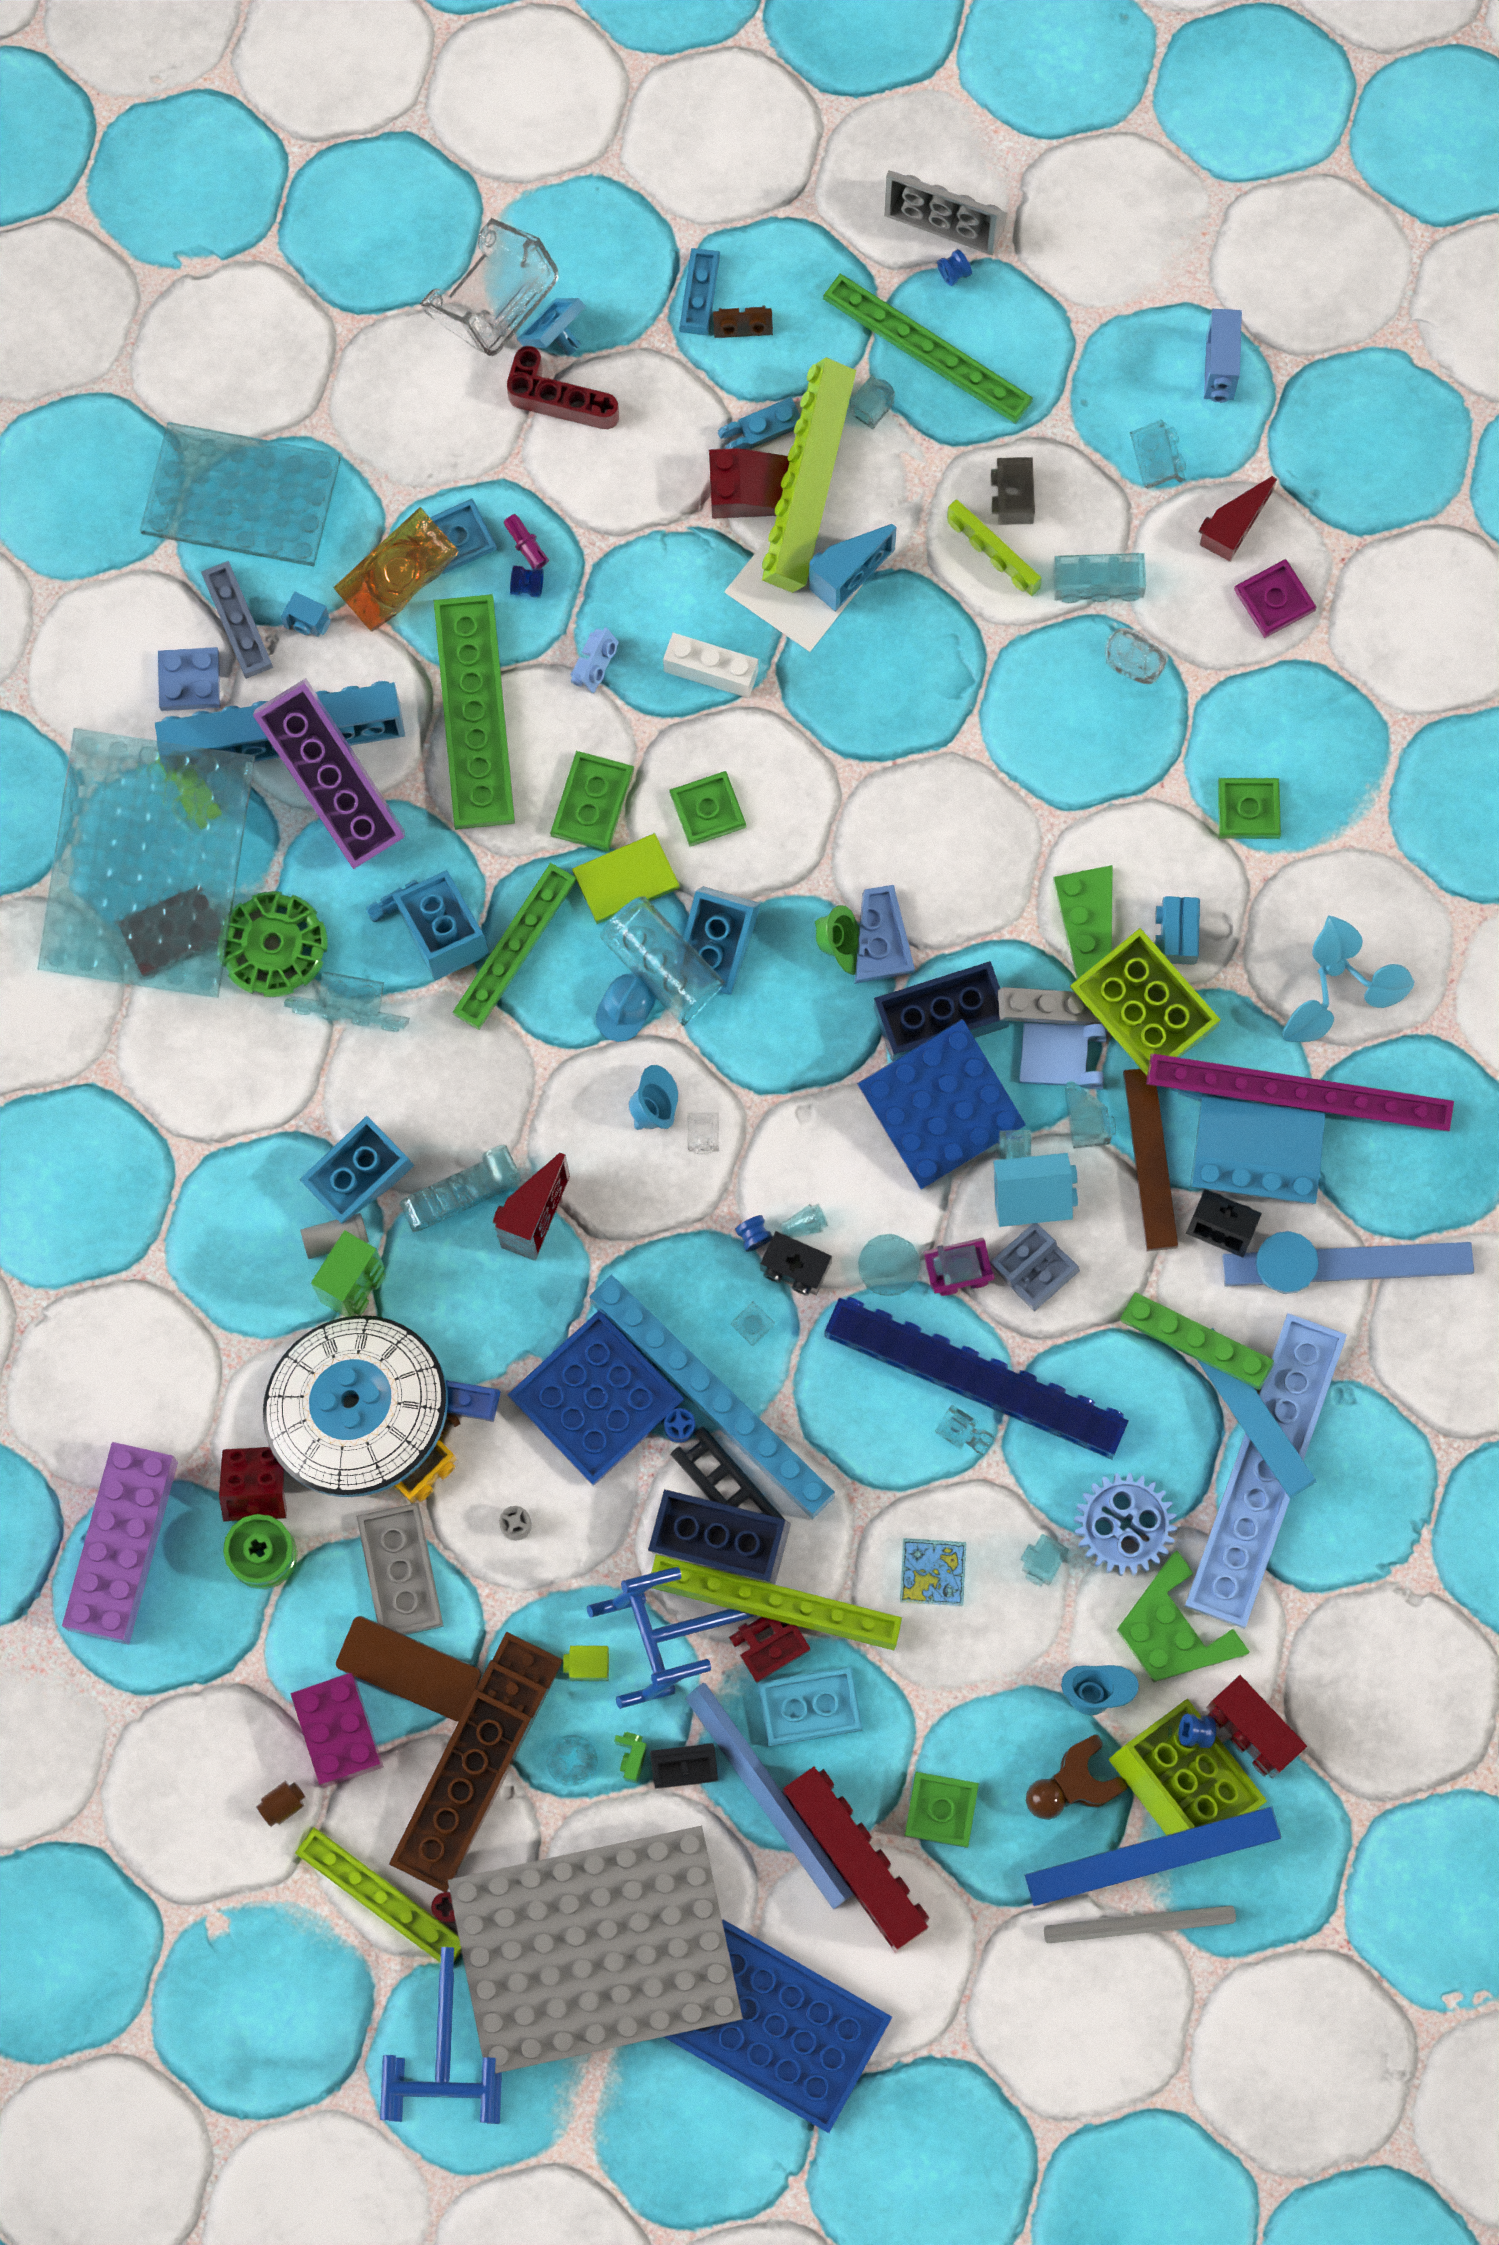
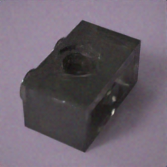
M1033 457L997 458L996 469L990 470L991 487H996L997 495L992 496L991 499L992 514H997L998 525L1033 524L1035 515ZM1012 487L1016 488L1019 493L1011 495L1005 490Z

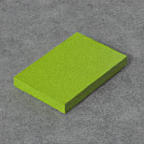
M655 833L572 868V872L576 877L596 924L680 889V885Z

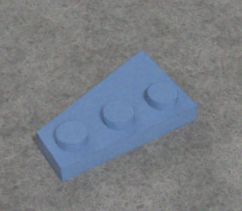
M894 885L865 889L862 893L854 984L913 974L915 968Z

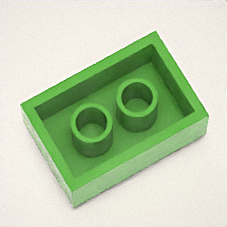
M344 1230L313 1278L311 1285L320 1302L345 1317L362 1315L369 1304L367 1297L373 1288L377 1290L385 1279V1267L376 1248Z

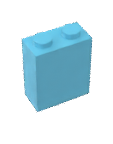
M1068 1153L993 1160L995 1209L999 1227L1073 1219V1207L1078 1206L1077 1190L1072 1188V1184L1078 1183L1076 1165H1070Z

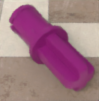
M516 514L504 520L505 527L517 543L515 546L516 550L521 551L532 567V570L536 571L544 567L549 562V559L536 542V535H530Z

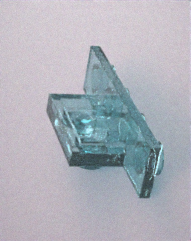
M326 971L322 973L319 1000L290 995L284 1001V1007L292 1008V1012L296 1014L309 1015L310 1012L322 1014L321 1017L334 1021L340 1020V1017L352 1019L351 1023L355 1025L369 1026L370 1023L382 1025L381 1029L398 1032L400 1028L404 1029L409 1024L410 1017L380 1012L384 982Z

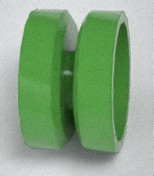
M255 1514L244 1517L231 1527L225 1537L223 1553L226 1565L240 1582L251 1588L265 1590L279 1586L290 1577L296 1567L298 1550L295 1539L282 1522L269 1515ZM260 1548H265L263 1550L265 1555L258 1557L257 1551Z

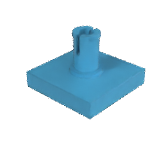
M556 298L517 340L523 347L533 346L535 348H547L555 340L567 356L571 355L576 351L574 347L579 348L581 342L575 338L567 326L586 306L579 298Z

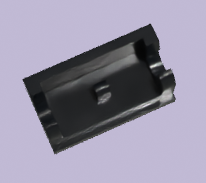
M714 1743L650 1751L655 1789L718 1782Z

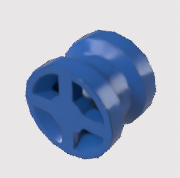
M959 249L953 251L951 257L947 259L941 258L937 261L939 272L949 286L955 285L961 277L967 278L972 275L969 261Z
M762 1215L752 1217L735 1228L737 1235L741 1236L744 1240L743 1247L746 1252L764 1246L773 1237L771 1232L765 1229V1220Z
M677 1408L667 1414L664 1420V1432L667 1438L675 1443H684L692 1438L695 1432V1419L688 1410Z
M1185 1714L1179 1724L1178 1734L1181 1744L1183 1746L1198 1744L1201 1748H1210L1216 1737L1214 1718L1211 1716L1197 1718L1194 1714Z

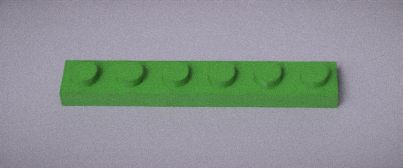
M550 862L453 1010L454 1016L477 1030L481 1029L576 883L575 876Z

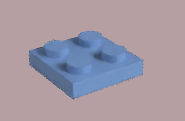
M218 647L158 651L159 708L161 711L220 708Z

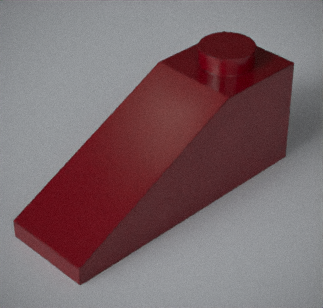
M1269 477L1217 509L1212 518L1206 517L1198 531L1202 534L1199 545L1231 562L1273 493L1277 478Z

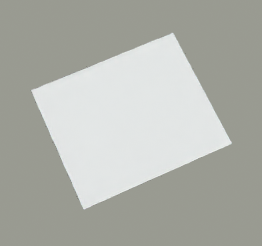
M767 538L725 590V593L810 652L863 584L835 612L809 590V575L806 586L793 593L762 581L764 571L762 569V562L770 546Z

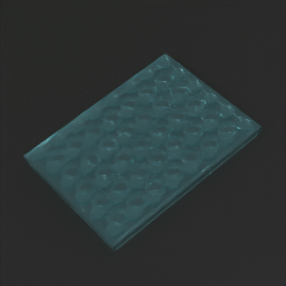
M73 728L37 970L219 998L255 756Z

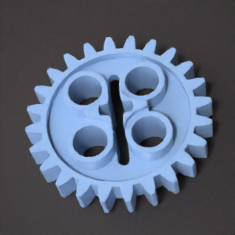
M1116 1473L1114 1483H1110L1106 1477H1103L1102 1488L1094 1483L1092 1484L1091 1489L1094 1495L1083 1494L1082 1498L1088 1504L1077 1505L1076 1509L1083 1513V1516H1076L1074 1522L1081 1524L1082 1527L1076 1529L1074 1534L1084 1536V1539L1081 1540L1078 1546L1079 1548L1088 1546L1089 1550L1085 1556L1086 1559L1095 1555L1097 1557L1095 1567L1100 1566L1103 1562L1106 1563V1573L1108 1574L1113 1567H1118L1119 1576L1123 1575L1125 1568H1129L1132 1576H1135L1137 1566H1140L1146 1573L1149 1571L1148 1561H1151L1156 1566L1159 1565L1160 1560L1157 1554L1167 1556L1169 1551L1163 1545H1173L1175 1541L1172 1537L1168 1536V1533L1177 1531L1176 1526L1169 1524L1177 1516L1166 1511L1173 1503L1172 1501L1162 1502L1161 1499L1165 1495V1491L1157 1494L1153 1492L1156 1482H1152L1148 1487L1144 1486V1476H1141L1137 1483L1133 1482L1132 1473H1128L1125 1481H1122L1120 1475ZM1118 1495L1125 1496L1129 1500L1130 1507L1125 1510L1117 1509L1114 1506L1113 1498ZM1106 1507L1116 1518L1105 1514L1102 1508ZM1142 1514L1152 1515L1156 1525L1153 1528L1143 1527L1139 1522V1516ZM1128 1518L1131 1520L1130 1527L1132 1529L1126 1528L1123 1531L1119 1528L1121 1525L1119 1520L1124 1521ZM1098 1521H1106L1111 1525L1112 1532L1109 1535H1100L1095 1529V1524ZM1133 1530L1137 1531L1140 1534L1146 1535L1149 1538V1541H1143L1138 1534H1136ZM1125 1539L1134 1540L1138 1546V1551L1133 1554L1125 1553L1122 1550L1121 1542Z

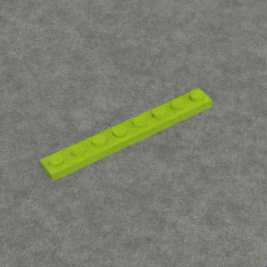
M655 1555L651 1573L678 1567L681 1571V1579L653 1586L652 1589L893 1651L896 1648L902 1617Z

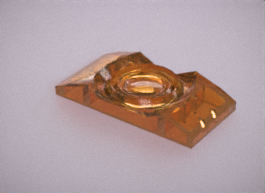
M419 507L333 588L365 626L373 632L400 613L421 588L438 578L455 558L459 550L428 514Z

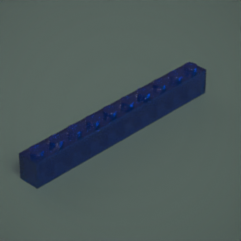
M839 1297L824 1331L825 1338L1108 1459H1113L1129 1420L1123 1418L1124 1414L1109 1407L1105 1411L1094 1406L1095 1402L1088 1397L1078 1395L1075 1398L1065 1393V1388L1057 1384L1049 1383L1048 1386L1037 1382V1377L1029 1372L1020 1370L1019 1373L1007 1369L1008 1364L1001 1360L991 1358L988 1361L979 1357V1352L970 1347L962 1346L961 1349L950 1345L951 1341L942 1335L934 1333L933 1336L922 1333V1328L914 1323L905 1321L904 1324L892 1320L893 1316L888 1312L876 1309L873 1312L863 1308L864 1303L855 1298L847 1297L845 1300Z

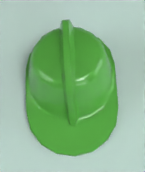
M838 905L832 909L829 915L820 917L815 921L816 941L821 951L835 956L845 972L855 975L859 926L852 911L847 906Z

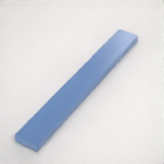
M1457 1242L1315 1249L1319 1265L1312 1282L1472 1275L1474 1273L1472 1243ZM1258 1252L1245 1253L1243 1258L1233 1253L1222 1255L1224 1287L1264 1285L1256 1270L1255 1261Z
M706 1683L697 1686L685 1698L834 1910L853 1895L852 1890Z

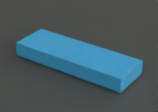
M691 248L679 326L680 332L709 335L720 251Z

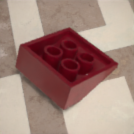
M558 1153L510 1195L504 1207L498 1206L493 1223L496 1224L495 1230L501 1248L536 1261L570 1179L565 1154Z

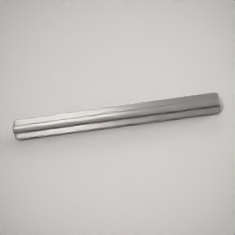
M1222 1906L1047 1925L1044 1927V1939L1046 1943H1058L1233 1924L1236 1922L1234 1906Z

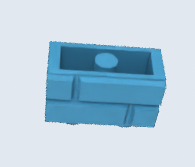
M1165 896L1161 906H1156L1155 924H1161V934L1155 935L1154 944L1172 964L1194 965L1199 958L1200 899L1196 897Z

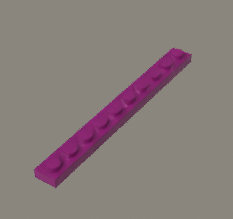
M1150 1054L1146 1085L1446 1132L1450 1131L1454 1101L1160 1054Z

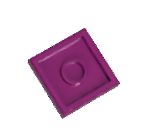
M1287 559L1234 587V591L1264 638L1315 612L1317 608Z

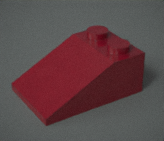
M741 448L709 449L712 519L777 516L775 515V507L782 496L783 488L781 487V482L788 471L790 462L788 461V456Z

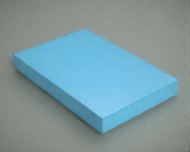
M852 1667L757 1683L768 1747L863 1731Z

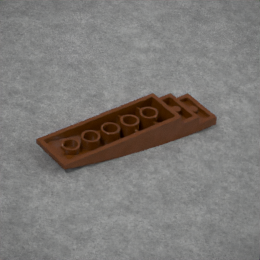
M509 1632L505 1633L493 1660H490L477 1689L474 1690L389 1865L442 1892L448 1891V1880L455 1878L563 1664V1659Z

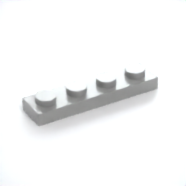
M1002 987L998 990L1000 1020L1071 1025L1101 1024L1080 998L1071 991Z

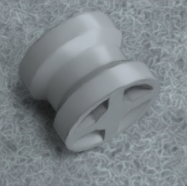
M510 1506L501 1513L499 1518L501 1531L510 1540H522L531 1531L532 1523L530 1516L522 1507Z

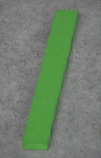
M841 273L823 295V300L1016 424L1032 403L1033 397Z

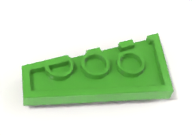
M1113 865L1053 877L1054 888L1077 980L1112 951Z

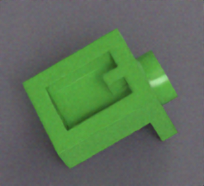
M624 1732L623 1737L616 1735L614 1739L616 1745L631 1749L630 1754L624 1753L620 1771L625 1772L623 1776L625 1781L638 1784L648 1746L642 1742V1736Z

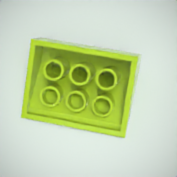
M1141 928L1070 985L1074 993L1146 1075H1148L1150 1054L1180 1058L1213 1032L1221 1021Z
M1188 1698L1108 1759L1166 1835L1252 1812L1267 1802L1217 1736L1210 1748H1201L1198 1744L1193 1746H1183L1181 1744L1178 1732L1182 1717L1185 1714H1194L1197 1718L1202 1717ZM1168 1726H1172V1735L1168 1739Z

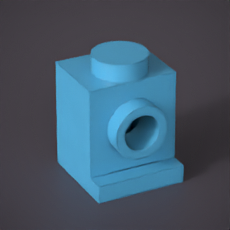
M294 592L281 615L285 628L290 630L293 625L296 631L307 636L310 633L317 637L320 634L324 635L331 621L327 606L297 592Z

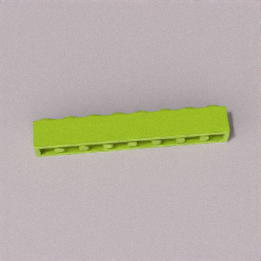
M827 357L813 364L807 373V381L809 383L807 391L800 402L802 412L794 428V434H796L794 445L788 453L789 467L781 482L783 492L781 499L775 507V515L777 517L768 537L770 542L769 550L762 562V569H764L762 581L791 593L806 586L809 563L813 558L857 371Z

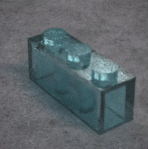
M1144 553L1055 556L1053 563L1055 600H1062L1064 603H1076L1079 600L1092 599L1093 602H1106L1109 599L1117 598L1130 602L1144 598L1146 590Z

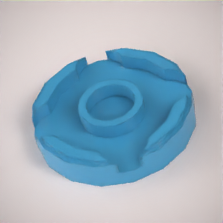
M1290 1231L1278 1232L1268 1237L1260 1246L1255 1261L1257 1274L1263 1284L1282 1294L1298 1293L1308 1287L1316 1276L1319 1265L1317 1251L1312 1243L1301 1234Z

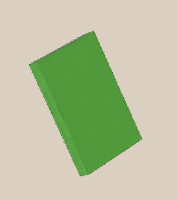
M576 751L550 832L551 837L609 852L634 772V766Z

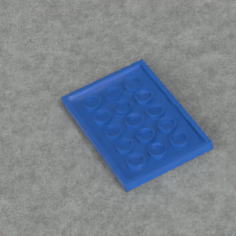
M723 1919L722 1923L743 2019L665 2036L664 2038L823 2131L830 2133L889 2025L892 2016Z

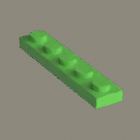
M1136 1292L1120 1318L1122 1323L1258 1390L1261 1389L1274 1365L1273 1359Z

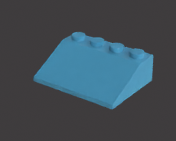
M1202 1096L1189 1188L1316 1204L1321 1169L1325 1112Z

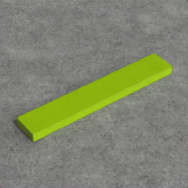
M315 1827L296 1850V1855L441 1963V1947H454V1962L462 1953L459 1935Z

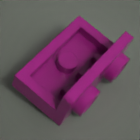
M983 1237L923 1251L930 1287L935 1294L940 1293L941 1296L952 1295L958 1292V1288L970 1286L972 1289L987 1286L988 1281L995 1279Z

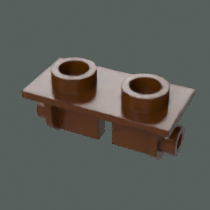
M762 305V307L745 308V312H739V308H719V311H713L714 338L773 335L772 309L766 308L765 305Z

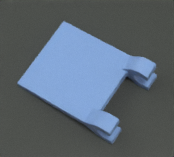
M1024 1023L1020 1083L1081 1086L1089 1089L1103 1090V1072H1086L1088 1041L1106 1042L1107 1029L1102 1024L1080 1026Z

